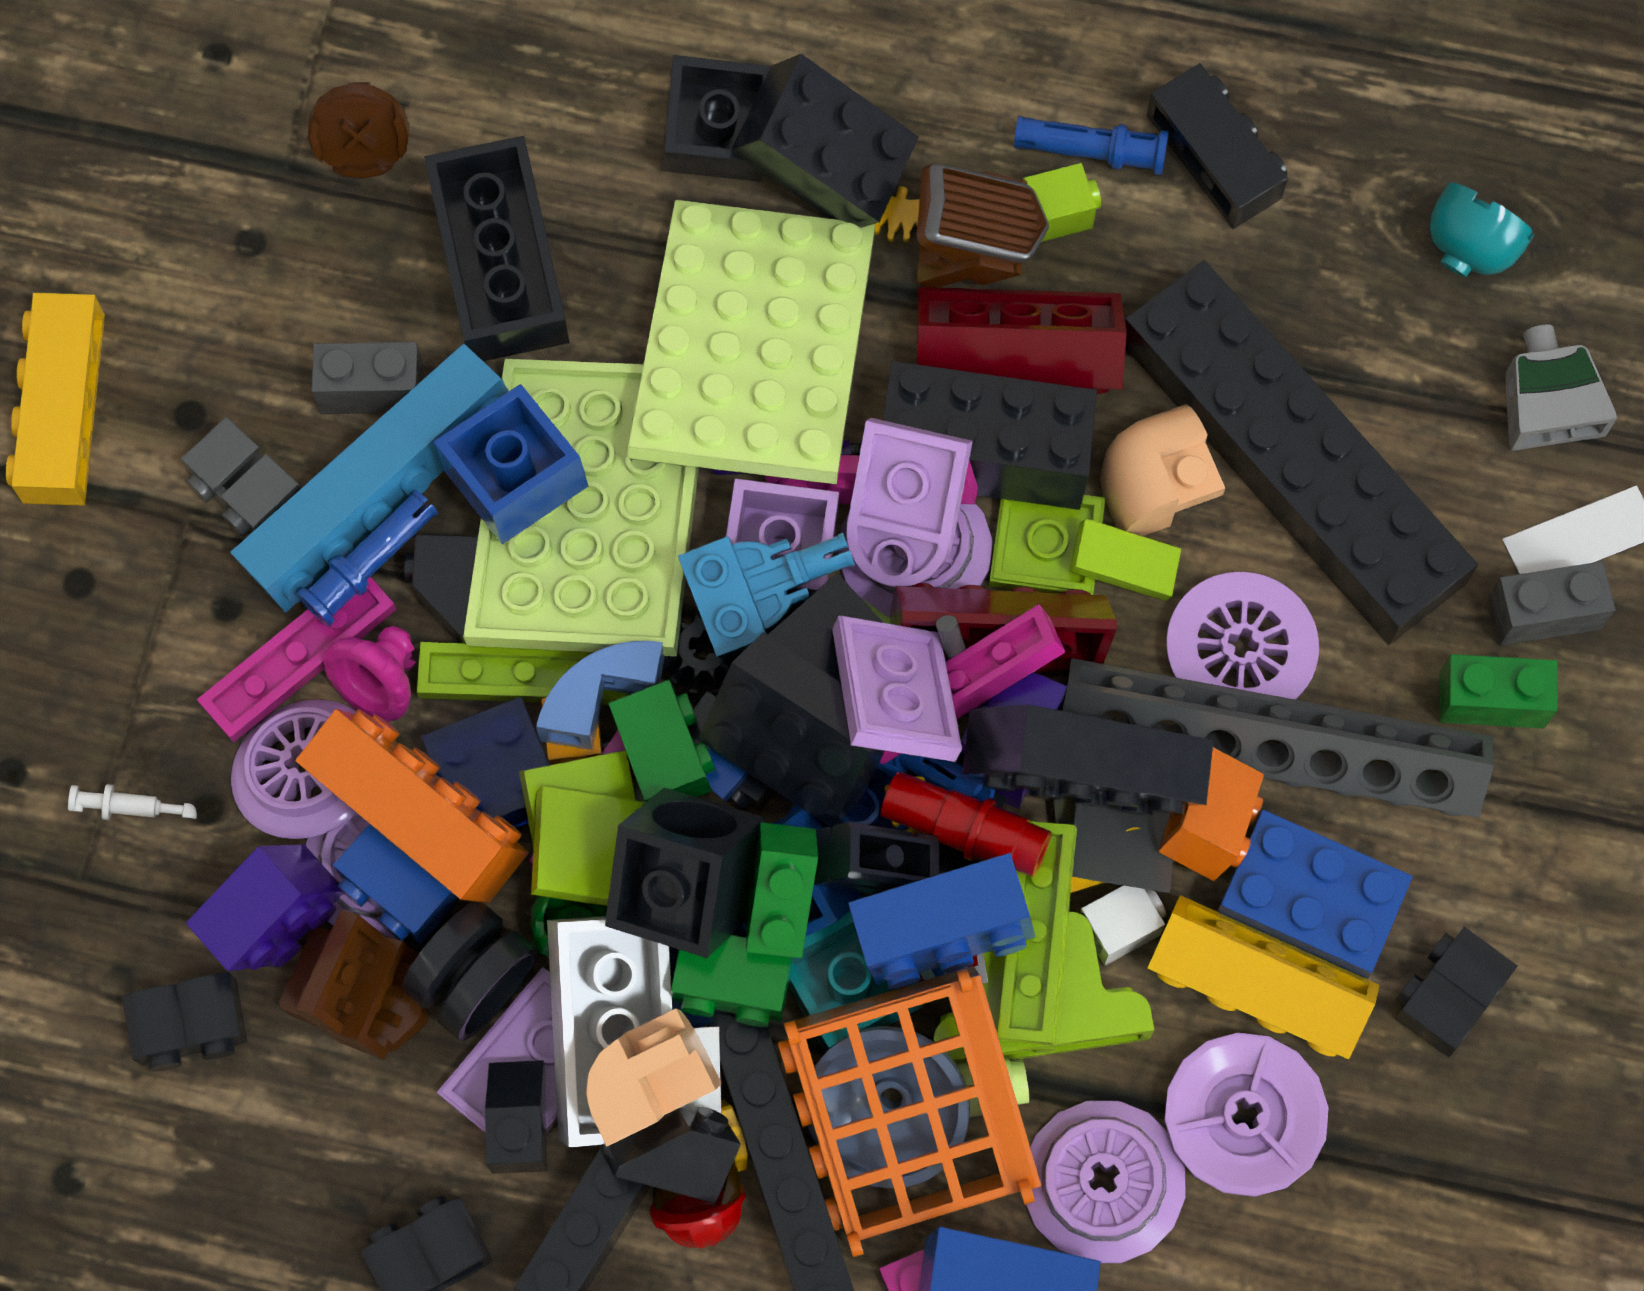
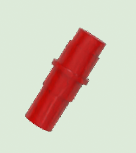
M898 771L892 779L881 808V817L921 833L937 836L939 843L964 852V859L971 862L975 858L985 861L1011 853L1016 871L1031 877L1037 874L1046 855L1052 831L1030 823L1029 819L997 807L996 800L988 797L985 801H982L954 789L949 791L901 771Z

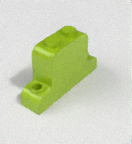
M1069 912L1055 1046L1001 1040L999 1042L1003 1056H1009L1010 1060L1147 1041L1150 1040L1154 1032V1024L1148 1001L1141 994L1134 992L1133 988L1123 987L1106 990L1103 987L1092 926L1082 914ZM994 950L983 953L988 982L984 983L983 987L996 1032L998 1033L1006 955L995 956ZM953 1012L940 1016V1023L935 1030L933 1042L959 1035ZM963 1047L946 1052L955 1064L967 1062Z

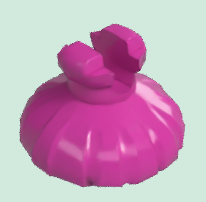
M391 626L386 627L379 634L378 641L375 643L353 637L343 638L332 643L324 653L325 671L332 686L343 700L356 710L360 709L371 717L376 714L388 723L400 719L411 702L410 683L404 671L411 670L416 663L413 661L411 653L415 649L411 643L410 634L399 627Z

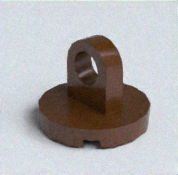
M353 82L348 85L334 87L318 98L310 111L307 139L315 157L321 163L324 160L327 164L333 166L332 171L346 177L365 179L383 175L393 168V164L400 157L402 159L407 151L410 124L404 108L391 94L371 86L370 82Z

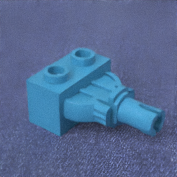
M843 532L836 537L803 550L791 552L777 559H774L773 556L792 549L788 539L767 545L757 541L733 543L727 536L679 555V561L716 656L722 658L747 648L763 632L768 635V630L782 622L792 605L810 598L807 588L791 594H787L788 590L805 585L814 579L842 568L854 566L855 563L850 550L825 559V556L848 547Z

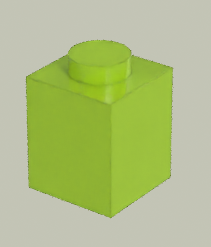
M1082 163L1023 178L1027 181V185L1035 190L1049 221L1050 227L1041 242L1093 229L1096 209L1101 208L1102 205L1101 196L1095 179L1087 180Z

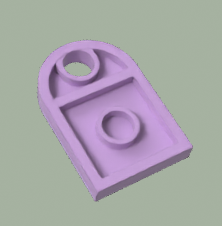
M874 418L866 420L847 522L849 550L858 567L866 575L888 586H912L926 580L943 566L953 546L973 441ZM887 545H897L906 552L908 565L905 571L895 572L885 565L883 551Z

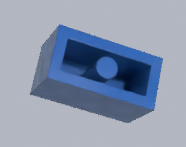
M371 824L364 829L333 864L334 869L342 879L337 887L358 906L362 907L368 901L383 914L378 919V922L401 941L409 935L421 945L461 900Z

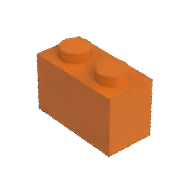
M1213 747L1207 805L1184 806L1183 815L1170 814L1158 852L1212 881H1215L1230 865L1234 868L1238 867L1245 858L1251 840L1245 837L1248 826L1254 822L1263 804V798L1258 796L1264 774Z

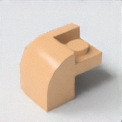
M1185 404L1137 421L1119 433L1107 448L1100 475V484L1103 498H1106L1105 503L1116 528L1145 536L1170 527L1175 512L1223 496L1225 486L1206 445L1208 434L1200 418L1190 406Z
M676 1008L626 1032L603 1049L589 1070L586 1096L596 1126L606 1146H609L658 1122L665 1114L715 1091L722 1083L691 1023L682 1011Z

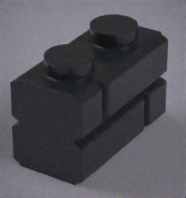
M852 822L816 830L818 861L814 885L878 894L939 875V841L937 836L921 833L913 834L908 831Z

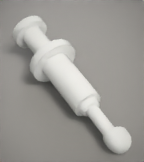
M106 784L104 794L79 791L78 785H71L69 792V811L83 812V808L101 809L102 820H110L112 813L155 818V815L160 813L182 815L183 818L197 819L196 808L190 803H184V805L161 803L155 796L115 792L114 785Z

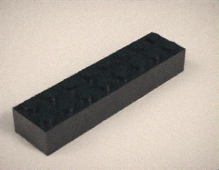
M1205 259L1126 318V349L1177 407L1186 404L1195 411L1208 434L1206 440L1388 645L1392 644L1468 583L1478 563Z

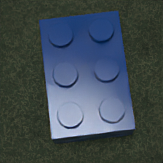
M1262 810L1249 837L1251 843L1248 852L1241 864L1236 867L1217 912L1368 979L1375 968L1413 876Z
M1011 853L848 902L866 965L876 984L887 983L889 989L914 984L921 979L920 972L941 967L943 973L966 968L974 963L973 956L994 950L995 956L1016 953L1027 947L1025 940L1036 937Z

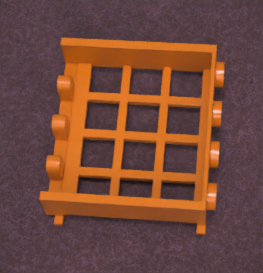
M974 966L783 1023L788 1039L777 1043L786 1073L790 1074L797 1071L803 1092L793 1095L802 1127L813 1124L819 1143L808 1147L817 1178L829 1177L834 1197L824 1199L834 1231L844 1229L853 1258L864 1254L860 1242L863 1239L1020 1192L1024 1205L1035 1202L1032 1189L1041 1187V1183L981 976ZM948 996L959 1035L919 1046L908 1008ZM897 1012L908 1050L868 1062L857 1024ZM846 1027L857 1066L817 1078L806 1039ZM963 1047L974 1085L934 1097L923 1059ZM912 1062L923 1100L883 1112L872 1074ZM861 1078L872 1116L832 1128L821 1090ZM977 1097L988 1135L948 1146L938 1109ZM927 1112L937 1150L898 1162L887 1124ZM876 1128L887 1166L847 1178L836 1140ZM992 1147L999 1173L960 1185L952 1159ZM941 1163L949 1189L909 1201L902 1174ZM891 1178L898 1204L858 1216L851 1190Z

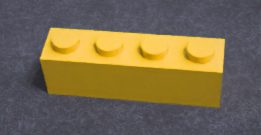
M33 293L31 311L24 312L22 333L24 340L28 341L26 358H20L17 365V383L19 389H22L21 405L13 408L11 418L12 434L14 437H17L15 455H9L6 462L7 484L12 486L23 504L85 506L105 314L95 295Z
M1181 895L1177 900L1147 968L1156 972L1157 976L1168 985L1176 988H1192L1207 995V999L1221 1009L1228 1011L1238 1009L1256 1017L1260 1025L1272 1032L1280 1034L1289 1032L1306 1040L1307 1044L1320 1054L1326 1056L1339 1055L1348 1060L1376 1004L1380 987L1379 984Z

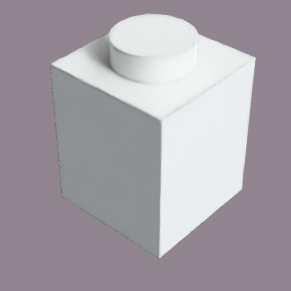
M1122 886L1081 908L1080 914L1086 917L1092 926L1096 952L1104 966L1159 937L1165 926L1162 918L1166 917V911L1159 896L1153 890Z

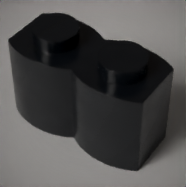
M1465 926L1456 938L1447 932L1444 934L1427 957L1436 965L1424 980L1417 974H1414L1396 998L1398 1002L1404 1005L1396 1019L1448 1058L1458 1048L1518 967V965Z
M230 972L198 977L172 985L148 988L122 996L132 1060L139 1065H148L149 1071H164L182 1065V1057L195 1053H202V1058L205 1060L227 1057L235 1054L234 1046L248 1042L237 979Z
M440 1196L431 1200L417 1210L419 1216L417 1220L402 1228H399L397 1223H392L377 1230L367 1238L370 1246L361 1251L381 1291H442L493 1262L460 1197L451 1201L446 1196Z

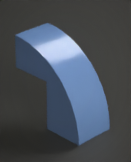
M631 641L619 643L598 650L572 666L552 688L540 711L536 725L540 742L593 750L604 690L633 694L659 684L665 659L663 642Z

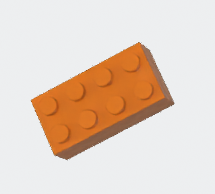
M335 709L295 761L459 899L490 903L529 854V851L517 842L522 834L502 817L496 815L492 818L485 812L479 811L476 807L481 800L468 788L457 781L451 784L446 779L438 777L436 773L440 766L424 752L417 748L410 750L403 744H398L395 740L400 733L387 721L376 714L371 717L360 709L355 714Z

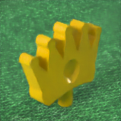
M899 186L896 197H891L880 222L875 224L874 235H878L880 229L888 222L887 241L893 242L895 234L900 226H902L904 233L903 241L909 242L915 225L918 227L920 199L907 200L908 189Z
M722 1099L721 1114L728 1119V1124L741 1143L734 1160L738 1172L747 1169V1148L732 1106L725 1099Z

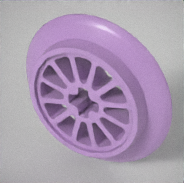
M1229 572L1200 582L1180 600L1171 616L1167 630V654L1176 678L1296 700L1310 683L1318 663V632L1313 617L1306 605L1284 584L1257 573ZM1238 607L1240 609L1239 624L1234 622L1227 608ZM1247 608L1260 612V615L1252 625L1247 622ZM1213 614H1218L1225 629L1208 618ZM1267 617L1276 624V626L1266 631L1258 630ZM1200 629H1203L1217 639L1199 638L1198 632ZM1281 635L1284 638L1285 645L1266 643V641ZM1240 636H1245L1249 638L1248 647L1256 650V652L1247 651L1244 658L1234 655L1235 646L1228 643V641L1237 642ZM1198 649L1218 651V653L1201 659ZM1266 655L1283 656L1285 663L1280 665ZM1225 662L1226 665L1218 677H1213L1207 671L1208 668ZM1258 665L1275 675V677L1270 681H1266ZM1231 669L1236 670V687L1222 682ZM1244 670H1248L1256 687L1245 688L1243 686Z
M330 700L298 701L273 711L249 731L234 758L231 786L239 810L252 825L276 837L304 839L332 831L350 820L357 813L309 772L300 773L298 770L299 764L295 761L335 709L355 714L356 711L354 709ZM312 727L307 738H305V728ZM294 731L295 741L289 743L284 736ZM279 741L285 749L280 751L271 747ZM265 760L273 762L263 765V762ZM313 787H318L322 793L312 797L311 790ZM298 791H300L301 800L294 801ZM279 792H281V794H280V796H279L278 798H275V797H274V796L277 795Z

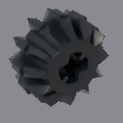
M693 608L690 611L691 624L688 625L681 620L677 656H665L663 669L674 671L671 676V682L675 687L683 686L690 681L689 691L690 695L694 698L698 697L701 693L702 685H709L710 693L717 697L720 690L719 682L721 680L724 681L731 663L745 649L722 658L717 657L714 651V653L707 655L706 660L698 659L697 653H702L705 646H713L703 620H701L699 610Z

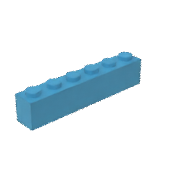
M462 344L230 553L286 613L297 602H300L296 593L301 588H310L330 569L328 562L333 557L337 558L341 555L345 558L411 495L412 491L417 490L422 494L427 490L431 482L444 471L433 441L509 392L505 383L471 349Z

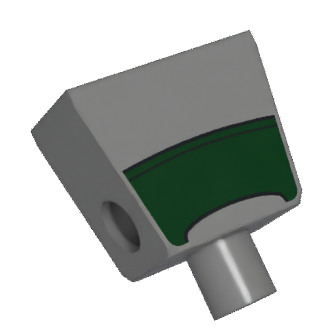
M1539 325L1526 330L1523 333L1527 353L1519 354L1513 358L1505 377L1510 451L1606 437L1615 423L1617 415L1588 348L1583 345L1559 348L1552 325Z

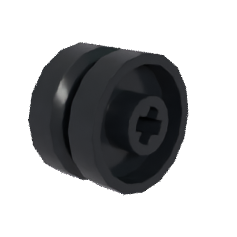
M476 901L469 903L457 912L432 937L410 966L402 982L401 990L423 1009L428 1010L441 1005L438 1023L460 1041H465L474 1036L504 1008L531 973L540 952L539 949L517 931L500 936L503 919L485 903Z

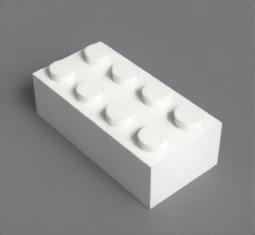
M606 916L547 920L558 1140L568 1147L605 1144L591 1115L586 1096L589 1070L599 1053L626 1032L672 1010L669 946L605 927Z

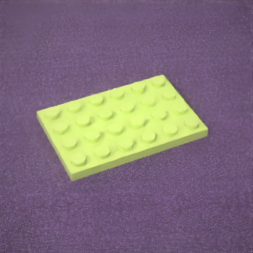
M675 200L628 443V458L837 484L874 242L875 224L860 228L853 223L836 219Z
M505 359L502 380L510 391L521 384L580 456L589 487L504 544L500 543L481 518L463 635L467 646L596 652L608 646L624 642L657 641L663 642L664 656H677L686 576L678 556L689 552L699 467L628 458V443L644 364Z

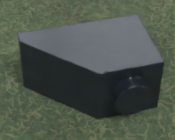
M416 535L415 552H406L405 583L412 584L418 602L457 643H466L463 635L478 537Z
M544 1060L489 1063L485 1103L486 1165L492 1174L547 1171Z
M680 1107L665 1114L658 1122L609 1146L604 1144L601 1152L615 1177L716 1203L741 1143L728 1124V1119L723 1114L706 1107H699L696 1112Z

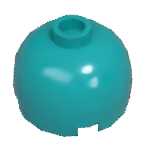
M1448 182L1431 214L1429 230L1433 244L1444 254L1440 263L1463 278H1466L1470 271L1488 276L1499 274L1513 266L1535 235L1531 234L1533 231L1531 227L1495 201L1488 204L1475 198L1478 192L1458 183Z

